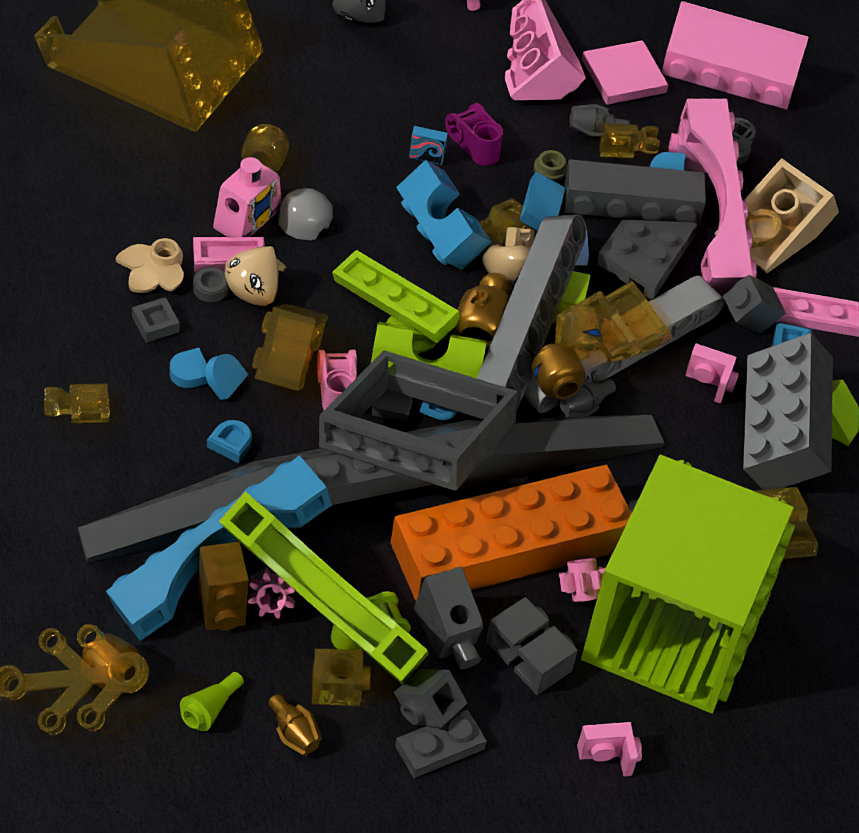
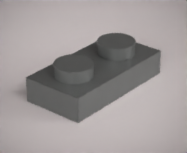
M467 709L455 714L442 727L425 726L396 738L395 747L413 778H416L484 750L487 740Z

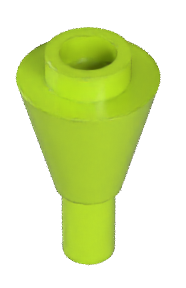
M232 672L219 684L183 697L180 701L183 721L193 729L200 731L209 730L229 696L243 685L244 680L242 676L237 672Z

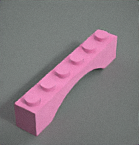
M687 99L680 117L684 146L699 160L707 171L715 187L719 202L720 221L716 237L707 247L700 264L702 278L722 295L726 294L738 281L746 276L751 275L756 278L757 272L756 262L750 259L749 252L752 247V234L750 230H746L745 225L748 214L747 202L742 200L741 197L743 173L741 170H737L736 163L739 157V145L737 141H733L732 136L735 118L734 113L729 112L727 99Z

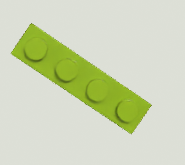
M358 250L354 251L332 272L335 282L409 327L415 328L417 332L436 343L457 325L460 318V313L457 309Z

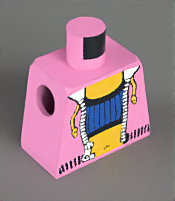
M248 157L243 159L240 163V168L223 182L220 187L213 228L227 237H250L280 210L282 198L279 175L261 164L256 158Z

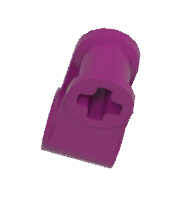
M472 104L469 110L459 114L450 113L446 116L445 126L449 136L462 147L476 164L490 166L499 161L503 129L501 125L493 120L481 104Z

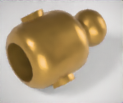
M495 272L484 276L479 286H475L465 292L457 309L460 313V318L457 325L452 329L453 335L487 340L484 356L487 355L512 294V284L505 275Z

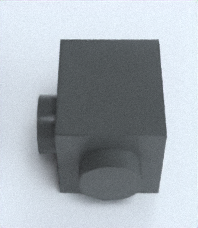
M751 275L738 281L731 290L723 295L735 322L758 334L763 333L786 314L774 288Z
M419 669L394 692L401 704L400 709L403 716L412 725L442 727L468 703L450 670Z

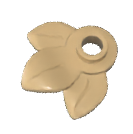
M168 238L158 239L151 246L135 244L116 256L117 263L132 270L129 276V289L133 292L147 293L159 285L167 291H173L183 281L184 272L180 266L183 261V252L174 240Z

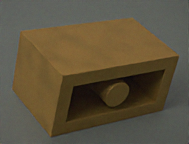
M240 542L200 547L198 596L206 631L215 629L230 630L237 626L245 625L249 580Z

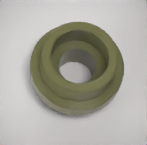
M547 150L542 152L535 160L534 172H538L556 182L565 178L568 165L565 157L560 152Z

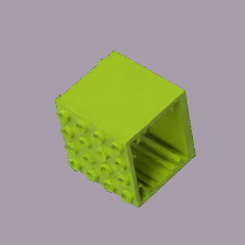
M660 454L604 571L581 660L713 714L718 700L726 702L735 676L741 668L748 645L753 639L761 614L764 613L770 598L771 590L787 551L786 547L795 528L794 524L789 523L794 507L788 505L783 499H781V502L778 501V497H767L696 469L689 462L684 464V460L676 461Z

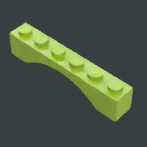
M246 491L219 520L224 529L402 685L429 655L428 650L344 580Z

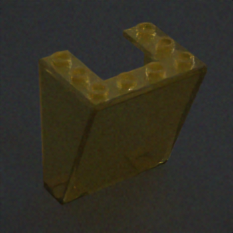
M97 0L98 6L72 35L64 33L57 16H52L34 35L48 67L191 131L199 130L263 52L262 43L257 34L246 0Z

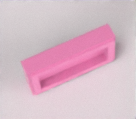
M193 237L194 272L207 267H215L225 271L226 262L237 253L256 247H265L264 237Z

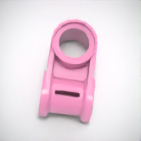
M355 349L349 350L348 353H325L324 350H318L317 374L321 387L323 410L357 378V356Z

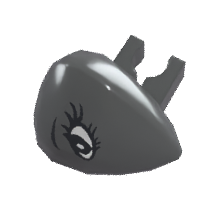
M333 0L332 2L335 13L347 20L361 23L382 22L385 17V0Z

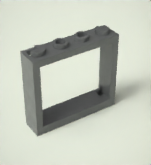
M384 350L319 415V447L456 491L515 424L518 391ZM388 361L397 363V365H394V364H393V365L389 368V367H388ZM387 390H391L484 420L461 446L455 449L361 419V416Z

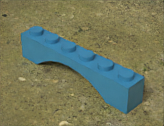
M300 455L291 462L282 463L271 476L259 484L249 486L245 490L287 528H301L332 506L327 487ZM238 499L228 506H222L215 510L204 523L195 529L185 531L174 544L164 551L152 554L144 565L131 574L119 577L113 586L106 591L115 610L139 641L173 618L182 593L188 582L199 570L200 547L237 541L234 536L223 528L219 520Z

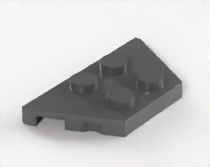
M622 220L599 252L598 265L609 272L615 273L619 279L628 285L633 283V280L645 287L643 295L654 299L695 237L697 223Z

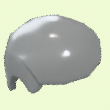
M296 189L287 194L283 199L278 214V225L286 234L296 239L315 240L321 230L324 228L326 230L329 229L330 222L333 219V205L324 194L315 189Z

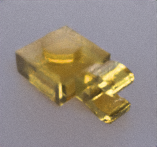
M604 123L599 144L600 157L633 158L635 151L649 154L658 153L660 140H656L659 131L658 127L646 126L638 132L637 125Z
M70 384L69 393L58 387L44 389L45 401L43 405L45 416L71 414V423L109 422L110 409L107 384Z

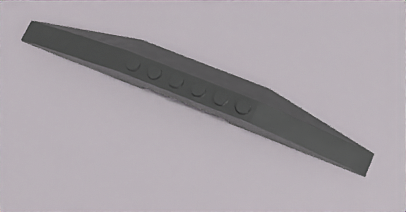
M652 415L516 419L515 424L459 488L664 447V440ZM465 420L405 433L458 449L483 420ZM321 448L254 461L78 527V533L87 563L169 547L185 531L195 529L208 520L215 510L222 506H228L241 497L242 493L249 486L261 483L271 476L279 465L284 462H291L299 455L327 487L332 505L435 484Z

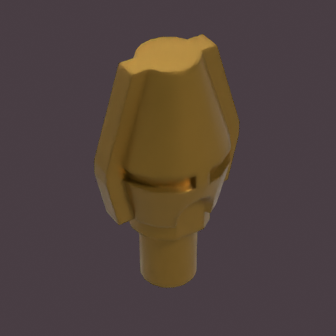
M281 694L271 697L269 706L277 714L276 719L279 726L276 730L281 741L304 756L315 751L322 737L314 715L300 704L296 707L289 705Z

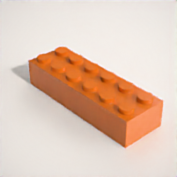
M606 464L395 516L391 545L416 601L425 577L462 566L470 589L474 590L568 566L567 562L611 555L632 513Z

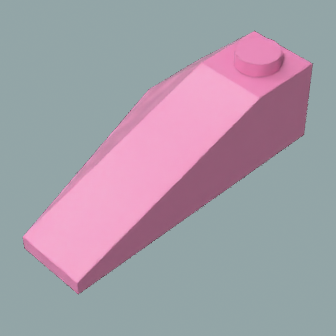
M522 0L512 8L510 35L514 40L513 48L509 49L507 58L511 61V68L505 72V81L510 97L514 100L562 99L569 92L575 91L586 78L580 61L546 0Z

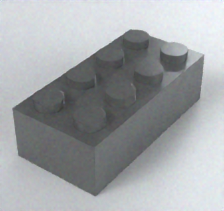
M812 333L748 355L743 469L765 493L832 472L833 357Z

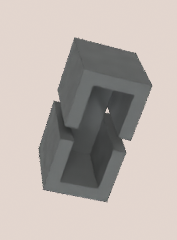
M524 597L490 620L486 643L508 666L522 658L524 661L515 666L514 672L536 695H539L572 672L578 650L568 635L561 633L555 626L549 627L548 616L541 608L535 607Z

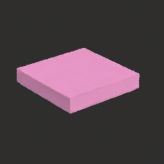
M643 40L583 52L582 61L606 105L667 93L668 83Z

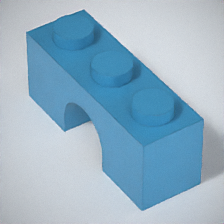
M425 160L396 187L404 199L401 202L402 206L410 215L416 217L419 222L417 225L418 231L427 240L432 242L435 247L432 252L442 264H451L463 270L492 243L478 220L463 210L456 208L446 217L449 205L460 193L445 170Z

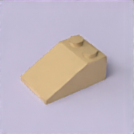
M782 158L745 198L748 207L745 225L746 230H750L752 234V247L749 251L750 259L755 260L756 266L766 274L817 238L839 213L835 197L832 193Z

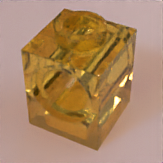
M315 648L312 667V704L360 706L362 690L369 691L370 666H363V650ZM335 676H344L347 679H339Z

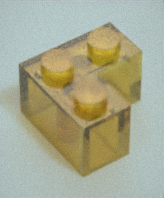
M290 304L275 306L272 312L268 311L262 325V333L266 334L263 348H257L252 368L257 369L255 379L293 390L302 389L305 384L312 353L320 348L328 315Z

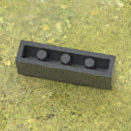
M571 159L568 162L564 182V213L646 221L693 222L700 226L706 203L705 172Z

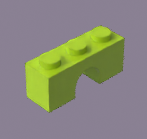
M385 322L377 324L371 363L385 350L477 379L483 364L487 340L451 334L446 353L438 359L428 360L419 356L414 349L413 337L415 328ZM388 361V367H389V368H390L393 364H394V365H397V363Z

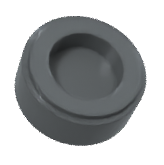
M215 267L199 270L193 279V292L196 297L205 302H218L224 299L229 292L224 271Z

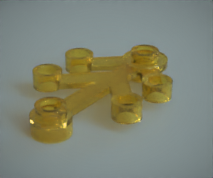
M86 624L77 633L78 643L86 650H94L109 665L91 667L66 644V638L61 632L54 628H48L42 631L39 636L38 643L40 648L50 655H55L70 670L25 674L15 666H2L0 668V696L6 700L14 701L20 699L26 691L68 687L50 708L44 709L38 717L39 727L48 734L56 735L65 728L66 715L90 688L97 684H107L91 704L82 706L77 713V721L80 726L89 731H96L105 722L104 713L122 693H134L146 684L149 677L147 661L135 652L120 654L105 640V635L101 629L93 624ZM95 631L96 639L92 643L86 644V636L90 632ZM57 635L56 645L48 648V639L51 636ZM135 667L136 672L133 678L125 680L126 670ZM13 679H18L19 683L16 689L9 691V683ZM91 711H96L95 721L87 724V714ZM52 715H56V724L53 727L48 728V718Z

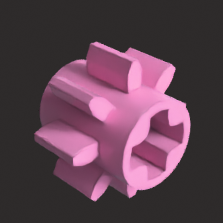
M596 558L567 562L568 571L566 573H559L561 591L572 593V601L575 602L597 599L606 568H602V566L597 567Z
M268 568L264 569L261 581L257 578L251 579L250 586L258 592L249 595L248 603L258 604L260 607V617L268 612L274 613L275 617L279 619L281 609L284 606L288 608L294 607L295 600L287 594H291L295 590L277 574H271ZM268 587H272L275 593H279L277 599H273L270 593H266Z

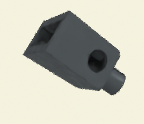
M462 566L425 577L413 610L438 658H445L454 655L460 669L473 667L481 661L475 645L482 632L483 621Z

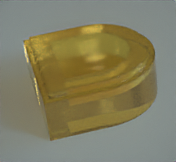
M761 209L748 212L746 224L747 230H750L752 234L751 248L771 245L780 239L783 233V224L780 216L775 211Z

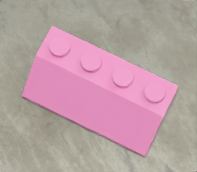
M681 1L667 48L662 74L787 110L809 37Z

